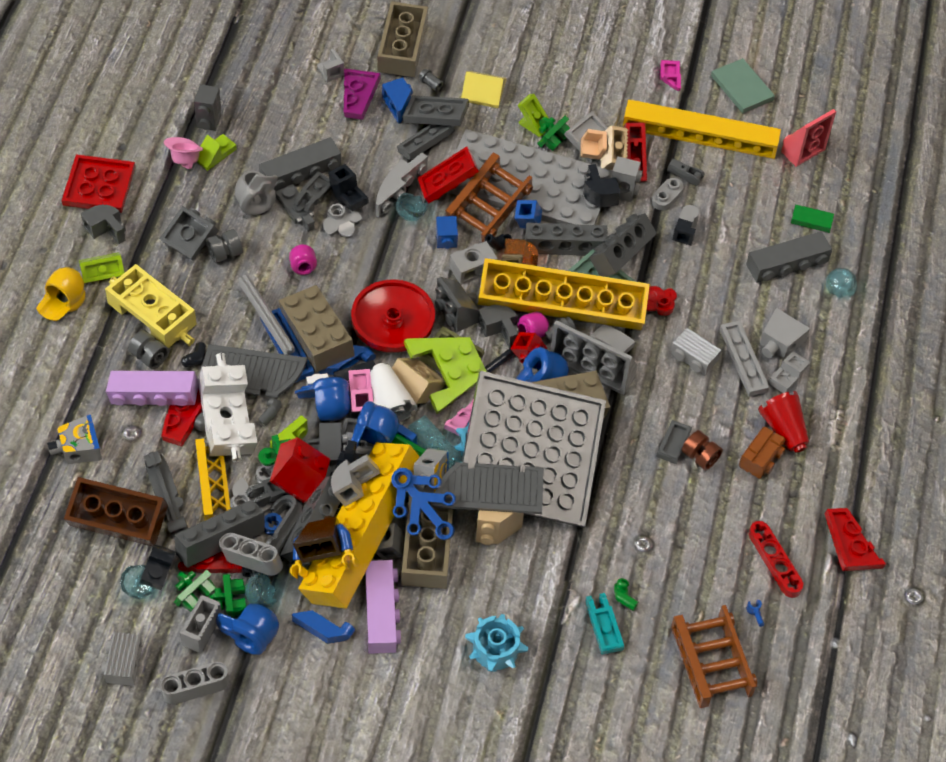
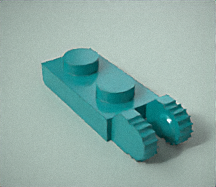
M599 594V602L602 608L598 609L595 607L592 596H586L589 617L601 655L624 650L619 627L606 594Z

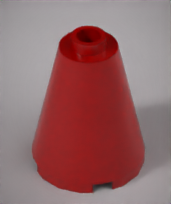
M793 391V395L785 392L767 400V406L764 408L762 405L759 406L758 411L775 433L785 438L784 445L789 451L799 453L807 448L806 445L809 443L800 398L796 391Z

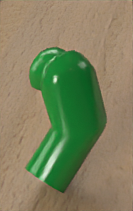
M620 578L614 584L615 599L634 611L639 601L629 596L627 588L629 582L624 578Z

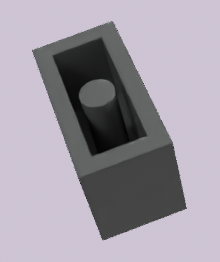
M200 84L194 99L197 128L216 131L222 114L219 87Z

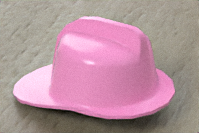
M171 137L164 140V145L170 149L173 162L181 164L187 169H191L193 164L198 161L199 153L203 150L195 142L186 138Z

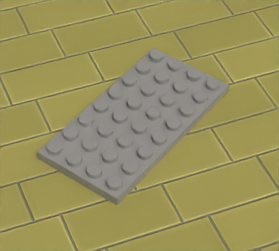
M465 130L455 153L467 146L479 170L494 152L500 156L501 168L522 182L529 175L532 176L533 189L522 200H537L542 209L541 220L554 224H596L602 207L589 203L583 195L584 174L587 173L588 165L591 164L472 130ZM597 166L600 179L612 178L613 170ZM497 174L492 175L489 179L491 184L511 197L518 189ZM472 178L465 180L447 193L458 196ZM481 189L477 193V197L489 205L503 208L506 202L486 189Z

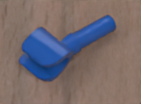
M757 600L756 607H753L750 601H748L747 612L755 615L759 627L764 626L760 613L762 602Z

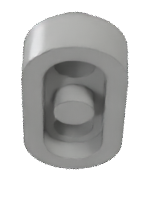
M676 178L667 179L654 192L652 196L653 207L658 210L668 209L682 195L683 183Z

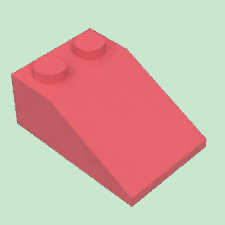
M833 109L793 134L785 137L781 152L796 167L826 149L836 111Z

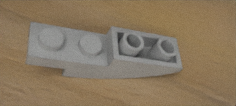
M420 153L409 163L402 159L388 173L377 195L376 217L379 218L384 213H388L395 204L404 200L406 197V186H410L417 177L427 171L428 156Z

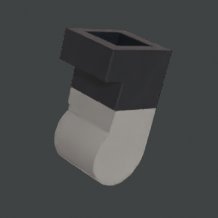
M686 205L683 207L674 229L673 241L692 246L696 232L694 227L697 225L699 209L696 206Z

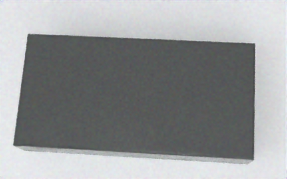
M672 420L656 457L677 464L682 453V447L688 439L692 427Z
M319 423V451L330 458L329 464H337V459L341 452V423Z

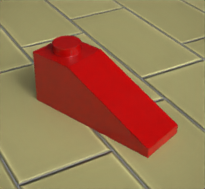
M625 123L623 128L628 129V146H626L628 148L626 150L628 157L626 158L641 162L640 171H643L640 182H647L645 123Z

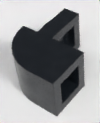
M346 164L328 172L331 189L341 205H346L353 212L369 203L368 197L357 186L356 174Z
M596 164L588 165L587 173L584 174L583 195L585 199L599 207L619 205L621 192L616 177L600 179Z
M154 544L139 583L162 590L176 551Z

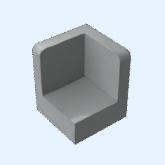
M333 48L330 50V60L317 65V69L326 82L344 76V62Z

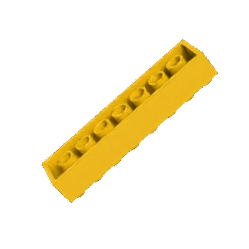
M485 258L477 305H502L514 311L527 313L537 311L546 316L559 318L569 316L572 320L642 330L645 324L650 284Z
M375 443L369 457L379 467L380 474L362 483L364 496L346 507L342 505L336 516L339 523L343 524L350 532L353 545L351 552L358 559L359 565L356 567L351 560L348 563V570L341 561L342 556L345 554L344 552L338 556L312 561L307 577L303 578L298 588L311 604L347 609L394 518L393 508L396 506L397 488L392 484V474L399 468H407L414 475V463L419 459V455L411 445ZM405 475L400 477V483L403 484L407 481Z

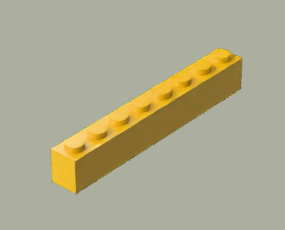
M629 99L623 121V126L625 123H645L646 134L775 159L781 129Z

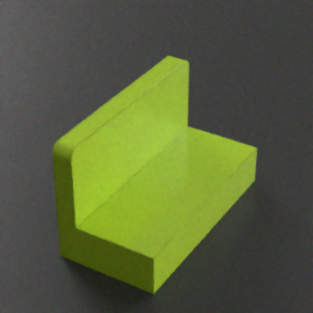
M120 252L79 260L84 283L113 278L114 276L118 277L124 274Z

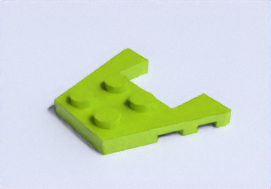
M470 337L409 338L404 340L405 348L411 359L432 353L448 387L429 396L436 414L441 413L445 407L455 402L464 392L477 384L480 371L487 372Z

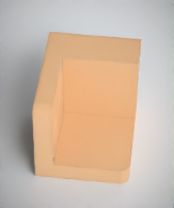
M588 129L581 138V157L599 160L607 150L606 131Z

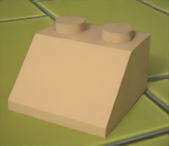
M397 358L392 367L416 404L427 403L430 400V394L438 392L446 386L443 377L418 358Z
M479 510L476 542L484 545H498L522 528L524 513Z

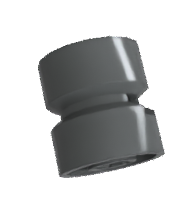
M234 229L223 232L221 237L214 235L206 239L208 251L214 263L226 260L228 255L235 257L243 253L240 238Z
M142 330L131 339L128 351L136 358L141 359V362L150 369H156L166 360L169 348L159 340H156L149 332Z

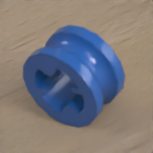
M268 513L264 516L265 533L273 536L282 521V517L277 513ZM272 521H275L277 526L269 527V522L272 524Z

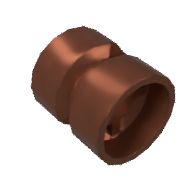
M697 430L686 440L682 447V452L690 459L695 458L696 464L703 470H708L718 461L723 449L714 441L709 442V437L701 430Z

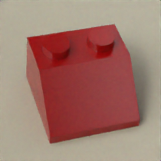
M296 437L280 445L270 482L304 503L326 477L330 458Z

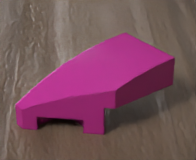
M661 60L660 79L677 91L681 90L680 61Z

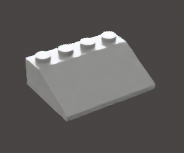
M559 321L554 322L550 351L563 356L568 363L569 369L578 374L597 370L603 386L624 395L636 376L638 365L634 358Z

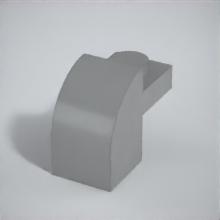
M368 454L351 464L346 459L336 468L332 475L331 486L333 494L345 507L364 496L361 484L380 474L379 467Z

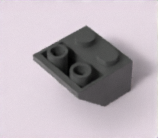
M444 277L437 278L435 305L438 311H442L445 315L448 325L452 326L456 332H459L478 323L479 310L460 283Z

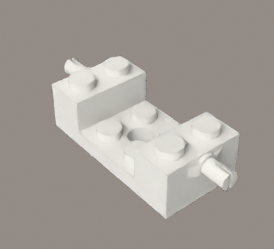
M218 353L216 354L217 366L202 367L198 376L209 456L232 455L233 462H236V460L240 462L242 460L241 455L253 454L257 445L254 423H249L245 390L248 382L245 365H226L225 354ZM228 411L231 414V417L224 418L221 416L220 412Z

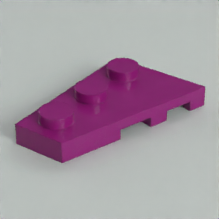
M344 68V116L346 118L363 120L381 80L380 73Z

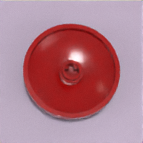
M383 280L367 286L358 294L352 305L351 321L356 335L366 345L383 352L407 351L404 345L405 339L429 337L435 324V308L429 295L417 285L403 280Z

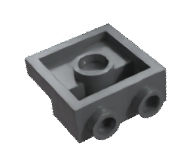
M182 206L159 239L194 261L204 245L207 247L206 239L216 235L219 230L215 227L216 223L208 217L203 219L200 217L201 214L194 208L187 209Z

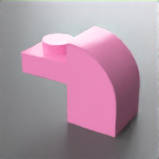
M370 369L348 371L352 413L361 412L365 402H373Z

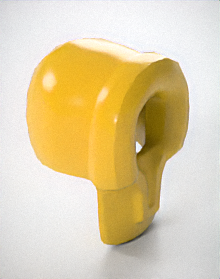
M62 267L54 271L46 282L45 296L36 309L40 315L51 321H58L67 312L77 310L85 301L86 295L84 280L81 274L70 267ZM61 291L67 297V302H62L57 298Z

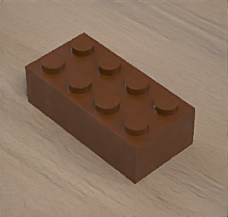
M77 477L64 520L72 527L153 547L157 542L168 504L162 497Z

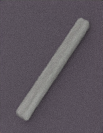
M240 276L238 279L239 285L285 355L293 354L295 351L294 345L249 276Z

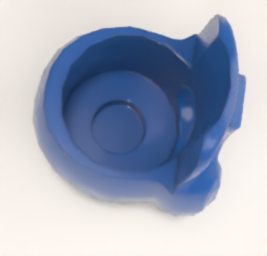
M538 347L526 356L523 362L524 369L516 379L536 382L567 376L569 373L568 363L560 354L548 351L543 347ZM532 368L537 369L539 371L534 375L532 372Z
M320 378L313 385L302 386L301 389L295 391L299 399L315 398L318 417L321 421L328 422L343 419L351 410L349 383L344 378Z
M372 401L365 402L358 416L351 441L357 442V447L361 440H365L373 445L376 442L392 443L399 428V420L396 413L390 408L377 405Z
M249 604L237 619L221 613L216 618V624L221 632L233 638L238 648L252 655H261L276 637L279 630V621L276 614L260 604Z

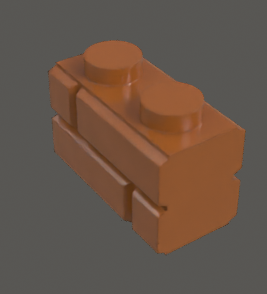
M763 427L741 456L739 467L750 472L758 479L762 478L765 473L770 474L775 465L773 461L776 458L780 459L786 450L783 447L785 438L767 427Z

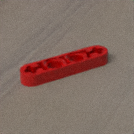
M755 521L749 530L750 540L785 596L790 598L798 597L802 592L804 584L801 577L767 523ZM756 529L759 532L763 531V535L761 536L760 533H755ZM772 546L776 549V553L768 554L764 548ZM783 564L787 567V571L779 572L775 566ZM789 583H791L792 586L796 585V589H794L793 587L789 588Z

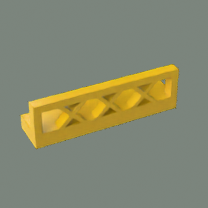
M203 438L195 439L204 519L208 520L213 517V513L218 507L225 511L231 508L224 456H220L214 463L207 459L206 454L209 453L208 446H205ZM214 469L222 474L217 481L209 477V474ZM216 488L224 492V495L219 500L211 496V493Z

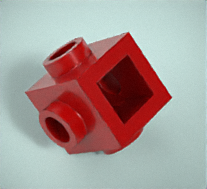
M519 332L511 350L523 364L526 356L533 349L538 347L547 349V346L536 333Z

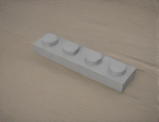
M741 321L720 325L719 330L748 397L767 393L770 387Z

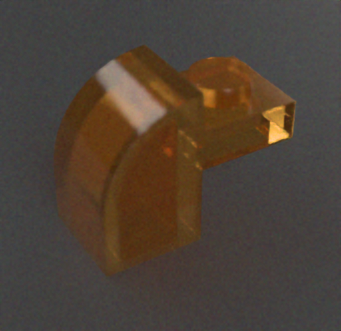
M505 239L504 254L523 255L522 264L537 266L538 251L532 243L523 239Z

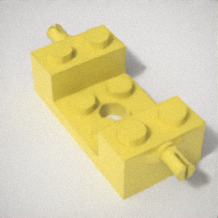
M135 264L118 279L115 276L113 279H110V285L105 288L107 302L120 314L123 315L129 311L150 328L151 335L156 340H159L168 348L179 340L184 341L188 346L195 342V339L187 334L188 331L197 325L195 310ZM148 299L155 300L153 304L145 303V301Z

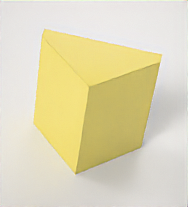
M466 71L461 98L469 99V103L499 108L506 78Z

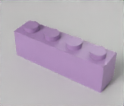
M111 371L106 393L111 404L185 406L195 405L199 385L195 371Z
M393 560L371 561L365 572L369 654L396 653V645L401 644V631L396 630V623H400V611L395 609V603L399 602V591L394 589V582H398L397 568L393 569Z

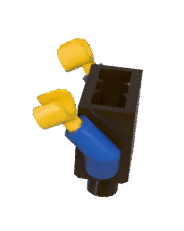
M325 516L322 520L306 524L302 532L293 541V561H295V564L290 567L291 575L298 579V574L306 578L308 570L302 566V563L338 556L342 552L345 554L342 556L341 561L348 570V563L351 560L358 567L359 561L351 552L353 545L350 532L333 516Z

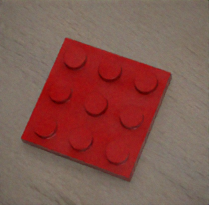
M76 154L61 200L62 205L86 209L97 205H110L122 213L135 171V162Z

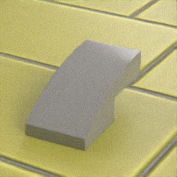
M604 324L590 335V337L624 353L629 352L636 342L621 331Z
M792 351L782 362L781 367L770 377L768 384L782 393L788 392L807 369L810 361Z

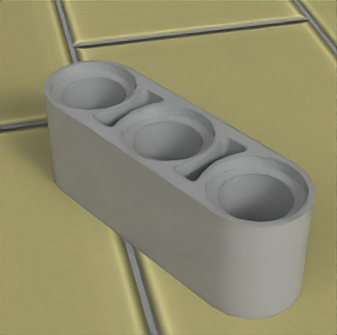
M227 533L220 538L219 545L226 560L230 563L271 576L278 574L283 568L276 547L235 533Z
M213 662L164 677L160 684L163 700L167 704L173 705L222 691L229 684L228 669L222 662ZM216 674L223 675L219 679L213 678V676ZM193 681L200 682L198 685H190ZM169 688H177L174 692H167Z

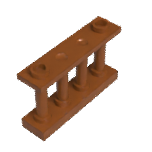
M493 152L479 169V172L473 176L445 210L446 216L461 218L482 232V242H485V237L488 234L496 236L497 229L514 210L517 200H522L525 195L528 196L533 189L532 176L529 175L522 182L501 168L500 156ZM497 174L518 189L511 197L489 182L490 177ZM481 189H486L506 202V204L498 211L478 198L477 193ZM473 203L493 216L494 219L488 226L465 212L468 204Z
M726 605L721 606L718 618L689 624L685 622L682 614L674 616L671 628L699 708L709 707L713 694L745 687L747 696L752 697L757 687V678L750 671L734 628V616L731 612H728ZM722 626L726 638L699 644L692 642L690 637L693 632ZM728 646L734 657L708 664L700 663L698 659L699 653ZM733 667L738 668L740 679L714 685L707 684L705 676L707 673Z

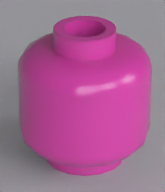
M298 245L290 251V265L295 273L306 275L315 270L317 259L312 247Z
M537 311L521 316L517 324L519 332L536 333L540 338L546 335L545 332L548 331L549 326L548 319Z

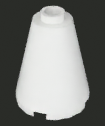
M385 363L376 364L370 372L373 402L393 410L399 422L411 417L410 412L413 409L415 412L417 411L416 402L390 365Z

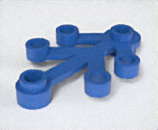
M407 468L395 470L391 478L393 486L397 488L396 506L393 508L394 516L404 518L407 515L408 511L404 506L407 491L412 497L410 523L407 525L408 533L413 536L421 533L422 527L419 524L420 509H422L436 526L435 533L437 537L442 540L451 539L455 533L454 526L449 522L443 521L428 502L453 506L456 503V496L451 492L444 494L419 492L414 486L429 485L432 489H438L442 485V480L437 475H431L430 477L415 476ZM405 475L407 481L402 484L400 483V477ZM433 478L438 479V484L436 486L431 485V480ZM451 495L453 497L451 503L445 502L446 496ZM399 507L404 509L402 515H397L396 511ZM416 524L418 526L417 532L412 533L411 526ZM444 527L449 528L450 532L448 535L442 534Z

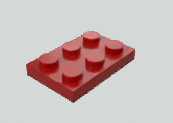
M466 146L417 179L424 198L429 204L434 200H438L446 192L455 189L460 183L472 178L479 170L470 149Z

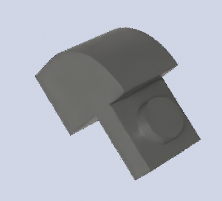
M97 205L81 213L83 227L93 239L109 232L118 244L126 241L124 234L126 228L121 222L119 210L115 207Z
M491 305L478 309V323L485 337L501 333L508 348L512 347L519 333L516 326L517 314L511 308L502 305Z

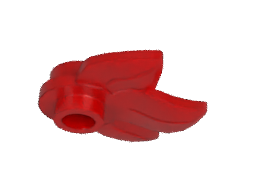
M649 286L646 311H657L662 316L670 315L675 308L674 301L677 298V293L672 288L663 291L658 286Z

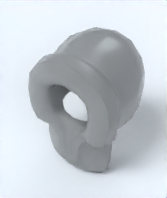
M246 171L240 176L235 186V197L242 212L248 215H259L271 209L276 199L274 188L278 179L277 175L265 176L257 171Z

